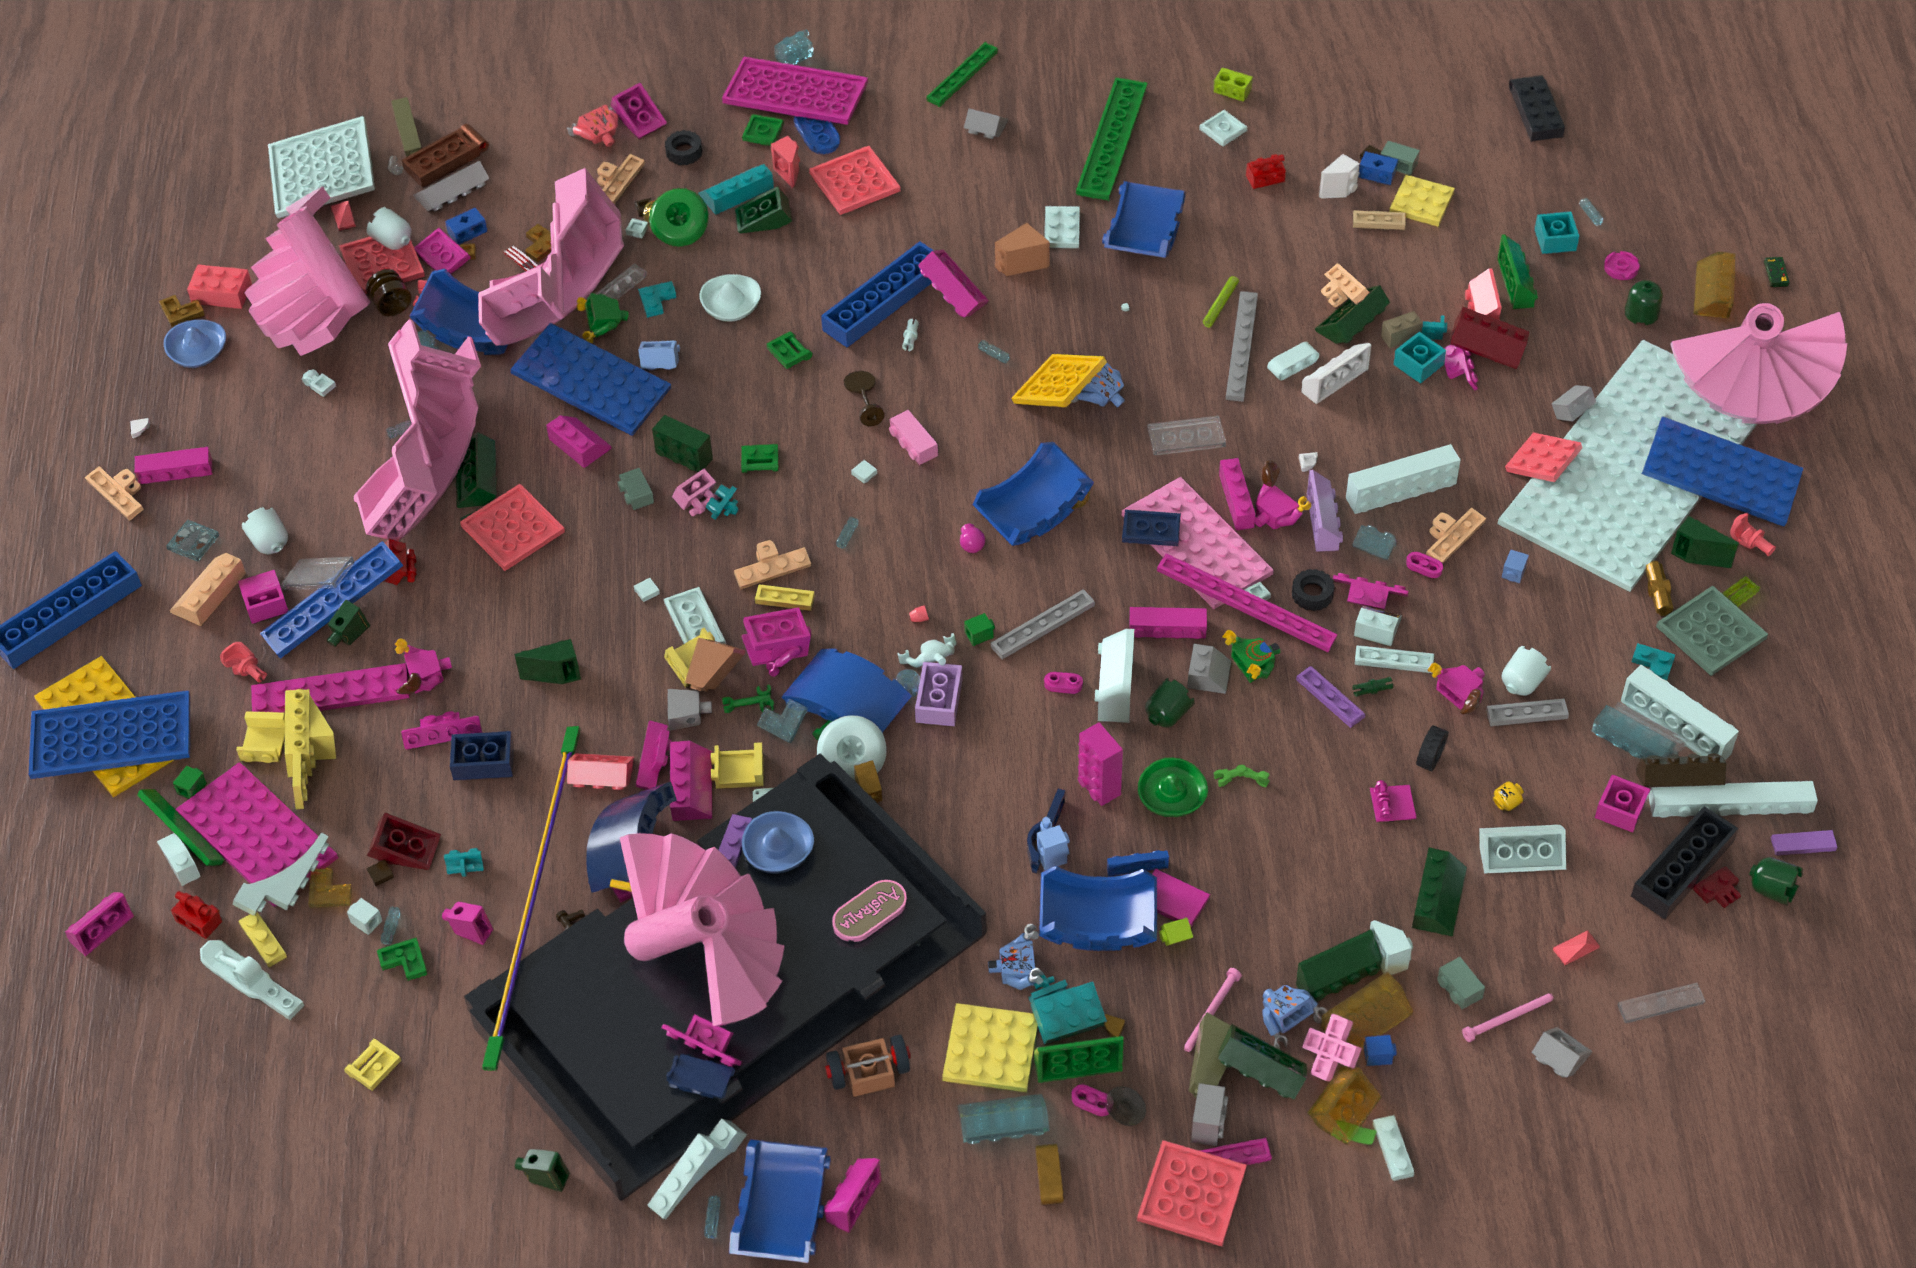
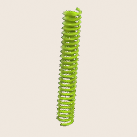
M1231 276L1205 316L1203 324L1206 327H1211L1239 283L1237 277Z

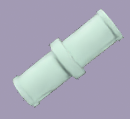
M913 319L908 320L907 329L903 334L904 342L902 348L906 350L907 345L909 346L908 351L914 348V341L917 339V328L919 326V322L916 319L914 324H912Z

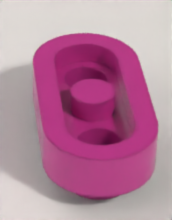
M1411 552L1407 556L1406 566L1410 570L1429 578H1438L1442 575L1443 564L1441 561L1420 552Z
M1050 672L1044 678V686L1051 692L1075 694L1082 690L1083 679L1080 675L1074 673Z
M1078 1085L1072 1090L1071 1099L1075 1106L1097 1116H1106L1112 1111L1113 1103L1109 1095L1087 1085ZM1079 1097H1085L1086 1099L1080 1100ZM1104 1105L1105 1108H1099L1098 1106Z

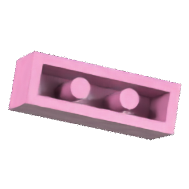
M909 410L890 418L889 431L891 435L899 440L901 447L908 451L912 460L915 459L921 465L938 456V444Z

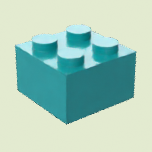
M1572 212L1537 215L1534 230L1542 254L1577 250L1579 233Z
M1418 332L1395 350L1393 365L1417 382L1422 383L1444 365L1446 350L1421 332Z

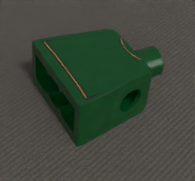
M348 600L342 603L328 623L333 633L327 639V642L333 647H336L341 641L351 645L370 627L369 622L358 606Z
M530 1149L525 1158L518 1157L515 1161V1169L523 1171L530 1183L556 1191H563L570 1175V1171L559 1152Z

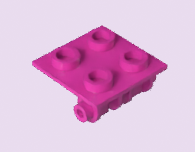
M1379 780L1375 787L1370 788L1376 822L1416 819L1410 785L1387 786L1383 780Z

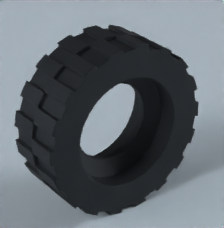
M689 130L676 131L665 140L666 156L673 164H693L702 156V141L695 132ZM680 145L692 146L691 149L686 151L676 150V147Z
M1303 570L1293 580L1292 599L1300 608L1305 610H1322L1332 602L1335 588L1334 581L1330 578L1329 574L1322 570ZM1309 584H1315L1320 586L1323 591L1320 595L1312 596L1304 592V587Z
M1435 725L1430 727L1419 750L1416 761L1417 766L1429 771L1434 770L1447 742L1449 734L1447 730Z

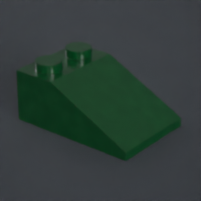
M778 186L735 208L737 229L740 234L779 229L792 222L789 199Z

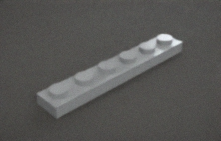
M1083 589L991 642V648L1003 660L1094 607L1095 601Z

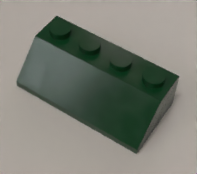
M1380 285L1366 288L1369 293L1362 301L1355 304L1350 299L1346 300L1315 328V331L1335 344L1342 342L1346 344L1353 339L1352 336L1363 331L1366 324L1373 322L1376 315L1386 310L1385 307L1391 302Z
M479 432L471 437L465 457L456 474V507L458 508L485 506L497 496L495 440Z
M1428 848L1412 928L1453 937L1467 867L1449 851Z
M1370 929L1299 962L1296 978L1298 989L1308 991L1315 1001L1318 1002L1328 994L1341 991L1345 986L1357 984L1367 976L1376 975L1381 969L1382 957L1372 930Z
M1231 1024L1219 1050L1218 1059H1220V1062L1227 1067H1235L1245 1077L1257 1079L1266 1088L1271 1087L1277 1090V1093L1284 1098L1290 1097L1295 1099L1307 1079V1064Z

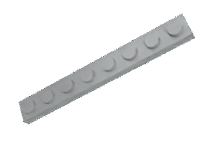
M1240 291L1226 400L1244 402L1258 293Z

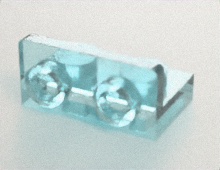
M1361 525L1352 546L1388 560L1393 547L1397 545L1395 536L1389 532H1384V534L1378 532V529L1371 525H1367V527Z

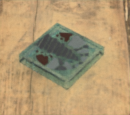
M187 519L166 547L167 550L199 562L219 537V533L216 530Z

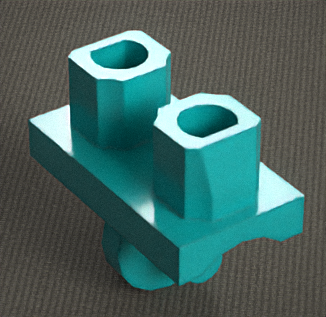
M721 484L715 495L721 498L722 501L718 502L712 497L705 506L713 513L711 517L714 520L717 519L723 509H725V516H729L730 513L735 515L739 511L736 506L738 501L733 499L730 502L737 490L734 486L729 489Z
M471 848L468 852L460 853L458 850H451L449 854H444L447 874L461 873L462 877H466L467 872L484 871L482 854L478 848Z
M1044 974L1040 975L1043 982L1041 984L1034 983L1033 985L1035 989L1041 987L1042 989L1031 993V996L1028 997L1029 1001L1032 1003L1035 999L1064 991L1068 984L1066 980L1049 986V984L1055 982L1054 977L1046 978Z

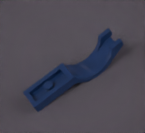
M1059 788L1047 814V817L1052 822V827L1056 826L1065 804L1066 790ZM1042 821L1031 828L1027 838V854L1031 870L1034 873H1037L1040 867V862L1038 861L1040 853L1034 849L1033 843L1037 839V833L1041 832L1040 824Z

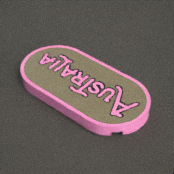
M891 880L875 882L837 909L833 916L835 934L844 941L854 940V942L866 939L904 911L907 901L904 888L899 883Z

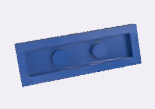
M1157 850L1151 853H1135L1129 856L1107 858L1108 876L1134 873L1142 869L1146 871L1166 869L1169 864L1168 851Z

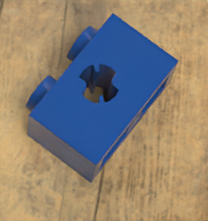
M1365 151L1359 165L1358 177L1391 185L1397 172L1398 159Z
M476 208L445 221L449 236L458 245L488 232L486 221Z

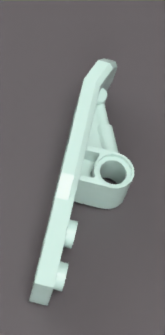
M209 940L200 948L201 962L209 970L246 996L261 1000L288 1020H291L304 1007L303 1001L272 981L269 974L262 970L257 961L249 956L244 958L222 940Z

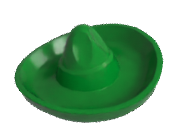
M685 188L671 189L660 195L653 203L649 213V224L655 236L662 242L676 247L696 242L704 234L709 220L708 208L703 198L696 192Z
M1168 757L1153 762L1143 771L1138 781V794L1141 802L1149 811L1164 817H1181L1195 812L1202 806L1208 795V785L1204 775L1195 765L1184 759Z

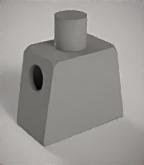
M668 689V723L670 730L700 725L701 714L712 713V702H700L698 691Z

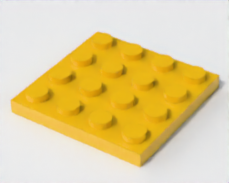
M1052 354L1011 399L1014 404L1067 407L1081 393V390L1091 382L1092 378L1102 370L1107 361L1102 356Z

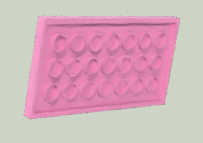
M1181 477L1125 508L1126 510L1181 513L1178 546L1151 545L1162 557L1167 553L1243 590L1273 575L1274 570ZM1125 509L1122 510V516H1123V517H1124ZM1194 589L1213 609L1224 604Z

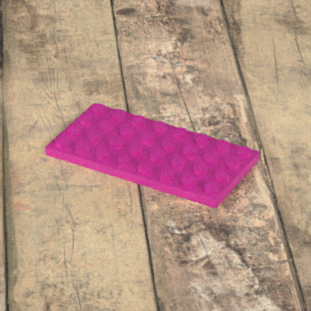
M743 57L722 97V103L848 125L868 84V77Z
M240 762L176 808V811L250 884L267 879L294 864L310 849L319 837ZM328 846L324 855L319 854L317 858L319 863L314 872L310 871L307 878L311 880L337 860V853ZM268 901L273 907L277 906L274 903Z

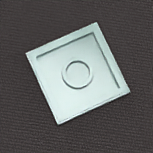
M1223 110L1202 123L1200 130L1221 146H1224L1245 133L1247 126Z

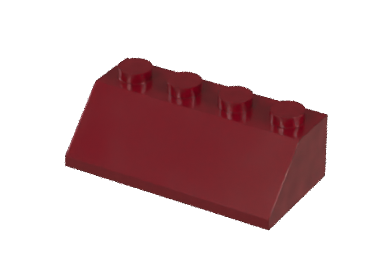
M1462 307L1454 323L1450 345L1517 370L1528 342L1529 331Z

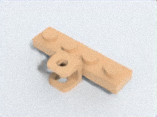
M629 154L618 170L617 166L608 162H603L597 169V173L600 175L597 182L604 186L602 190L613 204L617 202L645 165V160Z
M1338 263L1324 274L1330 282L1321 290V293L1326 298H1330L1328 302L1334 308L1340 306L1348 298L1357 304L1369 293L1359 281Z
M99 466L85 477L87 482L129 521L144 510L142 505L132 497L140 490L141 485L136 481L135 475L130 470L124 469L111 478ZM125 476H129L128 479L123 480Z
M1472 507L1457 522L1448 514L1441 512L1433 520V526L1430 528L1431 535L1438 541L1426 552V555L1441 561L1443 564L1485 523L1486 518Z
M767 540L757 544L756 556L758 563L734 570V575L740 589L810 567L811 561L805 547L778 556V551L773 541Z

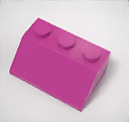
M560 415L546 425L549 440L583 468L612 449L611 445L576 417Z
M113 892L108 897H105L95 908L88 911L79 921L72 924L65 931L69 942L84 956H87L134 916L124 894Z
M857 1159L854 1166L850 1165L846 1172V1179L843 1183L840 1182L838 1184L833 1200H829L824 1208L826 1222L848 1233L851 1231L881 1182L879 1159Z

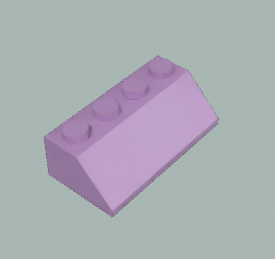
M1309 470L1307 499L1312 505L1309 511L1316 552L1339 550V543L1343 542L1342 531L1338 529L1340 528V518L1336 517L1338 506L1333 500L1335 499V489L1331 488L1330 480L1314 470Z

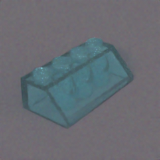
M1042 1094L957 1105L963 1142L968 1144H977L980 1140L989 1139V1141H999L1002 1137L1009 1136L1010 1138H1021L1024 1134L1038 1136L1049 1131L1047 1106Z

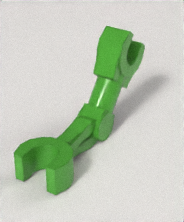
M1239 765L1236 769L1230 771L1224 769L1214 772V779L1222 778L1218 780L1219 787L1225 786L1232 781V778L1237 776L1252 778L1262 787H1267L1270 782L1268 780L1269 773L1265 771L1257 773L1245 765Z

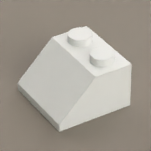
M1342 154L1323 170L1319 197L1341 198L1347 197L1351 192L1353 193L1358 186L1359 163Z

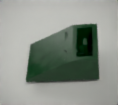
M1689 516L1677 530L1671 554L1687 563L1732 568L1739 542Z
M571 639L514 654L519 677L522 680L566 684L581 680L577 657Z

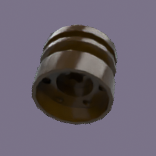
M391 269L378 271L367 281L366 292L382 315H398L410 305L411 293L396 271Z

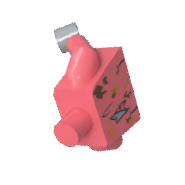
M603 105L578 118V126L573 123V128L567 127L568 134L570 136H581L592 141L594 144L603 141L606 147H610L615 143L612 136L615 135L616 128L618 127V115L612 111V107L608 109L607 105Z

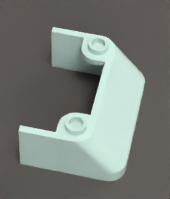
M1124 629L1104 638L1103 642L1098 645V654L1102 655L1099 690H1095V702H1098V721L1129 723L1134 629Z

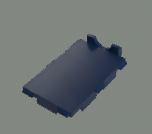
M681 1054L680 1057L674 1056L671 1070L667 1073L666 1077L670 1085L669 1087H679V1090L690 1093L693 1091V1093L710 1098L714 1096L722 1099L725 1098L735 1069L710 1060H702L690 1057V1055Z

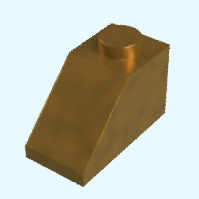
M871 760L855 765V782L876 803L883 801L882 789L874 761Z

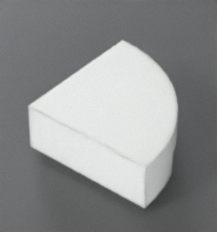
M149 418L131 421L132 438L141 436V433L149 428Z
M1317 452L1299 454L1302 472L1308 471L1316 465Z

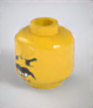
M1508 781L1494 790L1493 801L1500 810L1511 811L1523 802L1522 794L1524 791L1518 783L1514 785Z

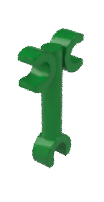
M768 684L766 691H761L760 687L757 686V696L736 700H733L731 697L722 698L723 705L730 704L724 706V713L732 712L735 707L758 703L761 712H764V706L766 705L771 706L773 711L775 707L774 701L770 698L772 693L771 686Z

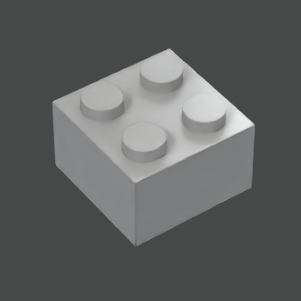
M1199 1083L1191 1142L1217 1146L1218 1138L1222 1139L1228 1096H1224L1225 1087Z

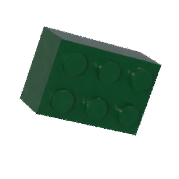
M666 415L652 428L655 452L659 456L666 457L696 472L705 469L713 460L710 435Z

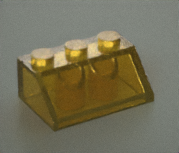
M1341 1066L1310 1108L1308 1115L1321 1130L1344 1144H1349L1382 1096L1359 1067Z

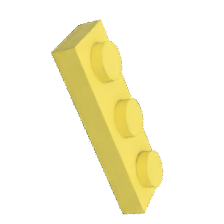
M758 585L755 604L785 608L799 607L801 610L811 611L815 593L808 590Z
M258 912L255 916L249 914L239 920L240 926L268 967L287 957Z

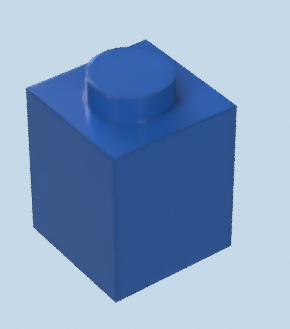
M1390 1035L1365 1037L1363 1051L1366 1066L1392 1064L1393 1056H1396L1397 1051L1395 1043L1391 1042Z

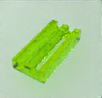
M1745 576L1722 594L1738 607L1759 592L1760 587ZM1746 583L1748 584L1744 588H1741L1739 591H1737V593H1735L1733 596L1728 598L1730 594L1735 592L1741 586H1743Z

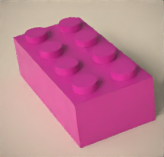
M1098 722L1079 733L1078 782L1082 787H1086L1094 801L1097 800L1103 806L1121 795L1123 749Z

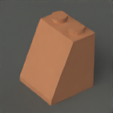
M1028 223L995 242V267L1006 276L1049 267L1050 241Z
M698 638L685 683L691 684L690 688L698 691L708 692V689L715 690L745 655L746 651L710 639Z

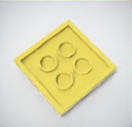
M1405 175L1389 212L1405 213V218L1439 227L1455 188Z

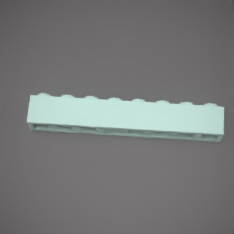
M1813 781L1651 787L1648 797L1652 817L1662 818L1668 816H1696L1704 806L1721 816L1738 814L1767 815L1774 813L1807 814L1814 812L1818 801Z

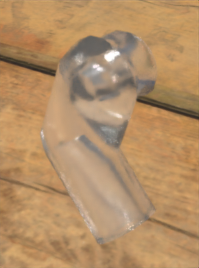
M390 156L387 167L388 171L394 175H401L403 173V166L399 167L397 157Z

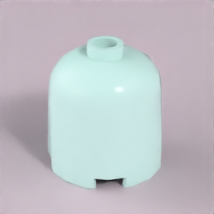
M386 207L374 213L375 218L373 222H369L367 226V234L372 239L391 250L401 249L410 242L411 226L406 220Z
M261 507L248 514L249 519L246 523H242V529L255 548L263 554H273L281 551L288 541V532L277 512L273 508L265 510L264 507Z
M1525 646L1519 647L1502 672V681L1506 689L1512 694L1522 696L1534 692L1551 671V666H1547L1545 663L1547 658L1534 648H1531L1529 651L1525 649Z

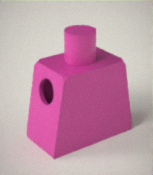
M458 901L452 909L446 908L443 911L442 919L449 922L455 934L478 944L484 945L494 930L482 906Z

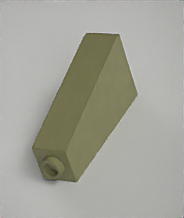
M408 97L392 100L391 103L404 153L408 157L421 150V145Z
M1206 1012L1199 1023L1189 1092L1196 1098L1199 1083L1217 1086L1227 1067L1220 1062L1218 1056L1231 1025Z

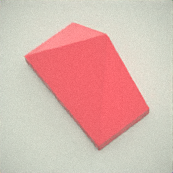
M348 201L331 206L339 231L356 227Z
M1587 930L1554 947L1553 950L1564 965H1567L1598 949L1600 945Z

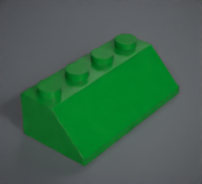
M1502 234L1497 260L1512 308H1533L1535 300L1538 299V293L1533 287V277L1529 275L1530 269L1529 265L1525 262V252H1522L1517 242Z

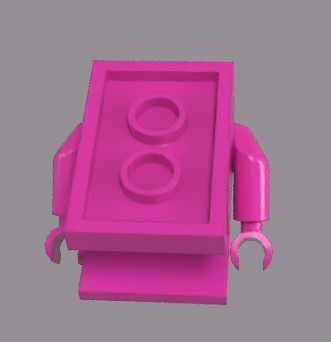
M799 607L744 617L743 623L748 634H743L742 640L753 666L766 664L768 673L775 677L779 674L778 667H783L793 658L808 656L811 629L809 626H806Z

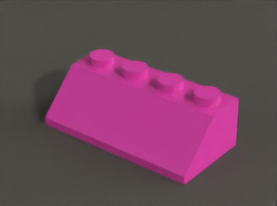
M944 249L932 251L918 265L921 269L920 272L932 281V286L936 290H940L943 293V298L955 307V311L959 316L969 317L989 302Z
M691 741L670 742V781L677 801L670 804L672 821L712 819V751Z

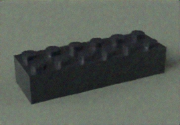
M1704 806L1635 882L1631 897L1663 919H1666L1733 844L1739 828Z

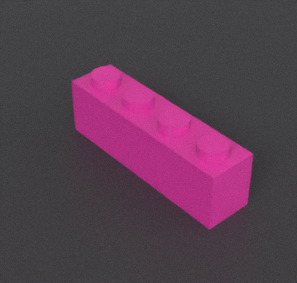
M209 447L135 456L134 473L140 484L212 475V456Z
M1239 459L1220 460L1219 477L1235 529L1237 531L1254 528L1255 511Z
M1130 607L1129 629H1134V637L1206 638L1207 609Z

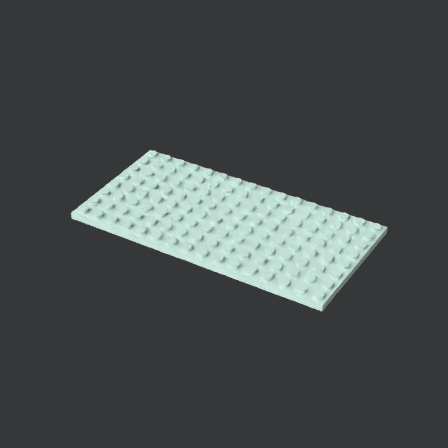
M1642 340L1595 398L1596 403L1583 413L1563 438L1581 442V451L1555 482L1531 478L1498 519V525L1631 592L1646 572V565L1656 559L1702 498V496L1642 475L1661 417L1669 418L1740 445L1743 444L1757 424L1741 423L1742 419L1730 417L1710 408V404L1700 398L1684 381L1685 376L1679 368L1674 354Z

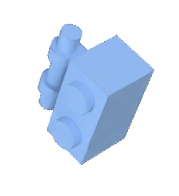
M677 341L641 342L638 349L641 369L654 370L656 368H664L670 370L677 367L679 361L678 352H680V345H677Z
M1044 817L1040 824L1041 832L1037 833V852L1040 853L1039 860L1044 871L1054 866L1067 863V855L1069 854L1067 844L1070 841L1068 834L1062 831L1060 825L1052 827L1050 818Z

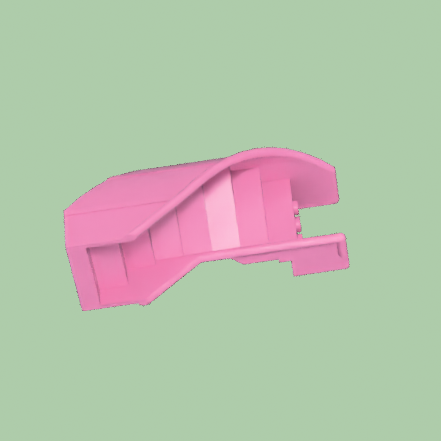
M586 168L555 181L556 202L553 203V222H551L552 251L548 255L546 262L515 276L491 280L490 288L478 293L479 323L486 331V335L496 346L508 345L532 337L542 332L549 323L556 324L577 308V299L579 297L586 299L595 290L624 247L621 213Z
M410 319L401 330L397 331L388 343L412 424L393 445V456L380 466L354 495V501L358 504L366 535L400 541L428 515L458 473L476 424L478 405L472 389L474 385L472 378L481 367L472 337L468 336L455 354L421 345L414 321Z

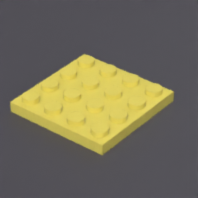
M956 1003L942 1080L1027 1092L1038 1029L1034 1014Z

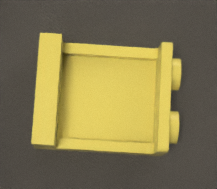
M762 742L754 743V750L719 751V745L715 746V753H711V764L714 765V769H711V781H715L716 789L764 786Z

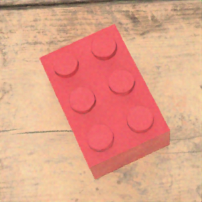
M197 265L187 291L191 302L198 299L200 305L242 309L247 298L244 292L252 285L248 269Z

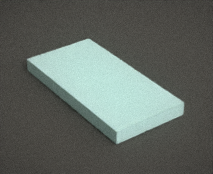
M700 587L664 599L666 608L683 644L699 636L702 628H705L707 632H711L715 641L726 644Z

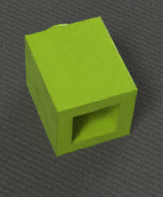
M1188 918L1160 926V939L1162 942H1165L1166 946L1193 938Z

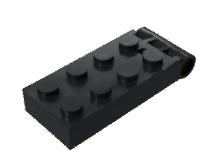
M1544 76L1510 79L1509 90L1512 93L1530 141L1562 138L1565 126Z

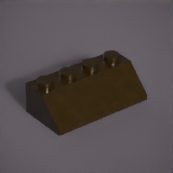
M1716 753L1708 754V756L1689 754L1686 757L1678 755H1668V757L1649 755L1647 758L1640 759L1636 768V775L1644 787L1725 785L1727 762L1722 755Z

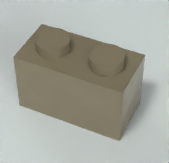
M1415 311L1389 319L1382 324L1381 338L1389 348L1403 344L1422 331L1423 322Z

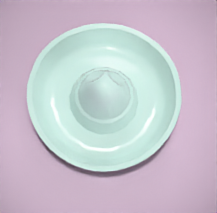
M729 274L707 281L702 286L699 297L702 306L709 315L721 321L733 322L745 318L754 311L759 303L761 290L759 284L754 279L743 275Z
M854 715L838 718L828 724L822 731L817 744V755L821 753L830 763L835 760L854 781L855 765L873 760L878 773L885 762L887 752L885 738L878 726L864 717Z

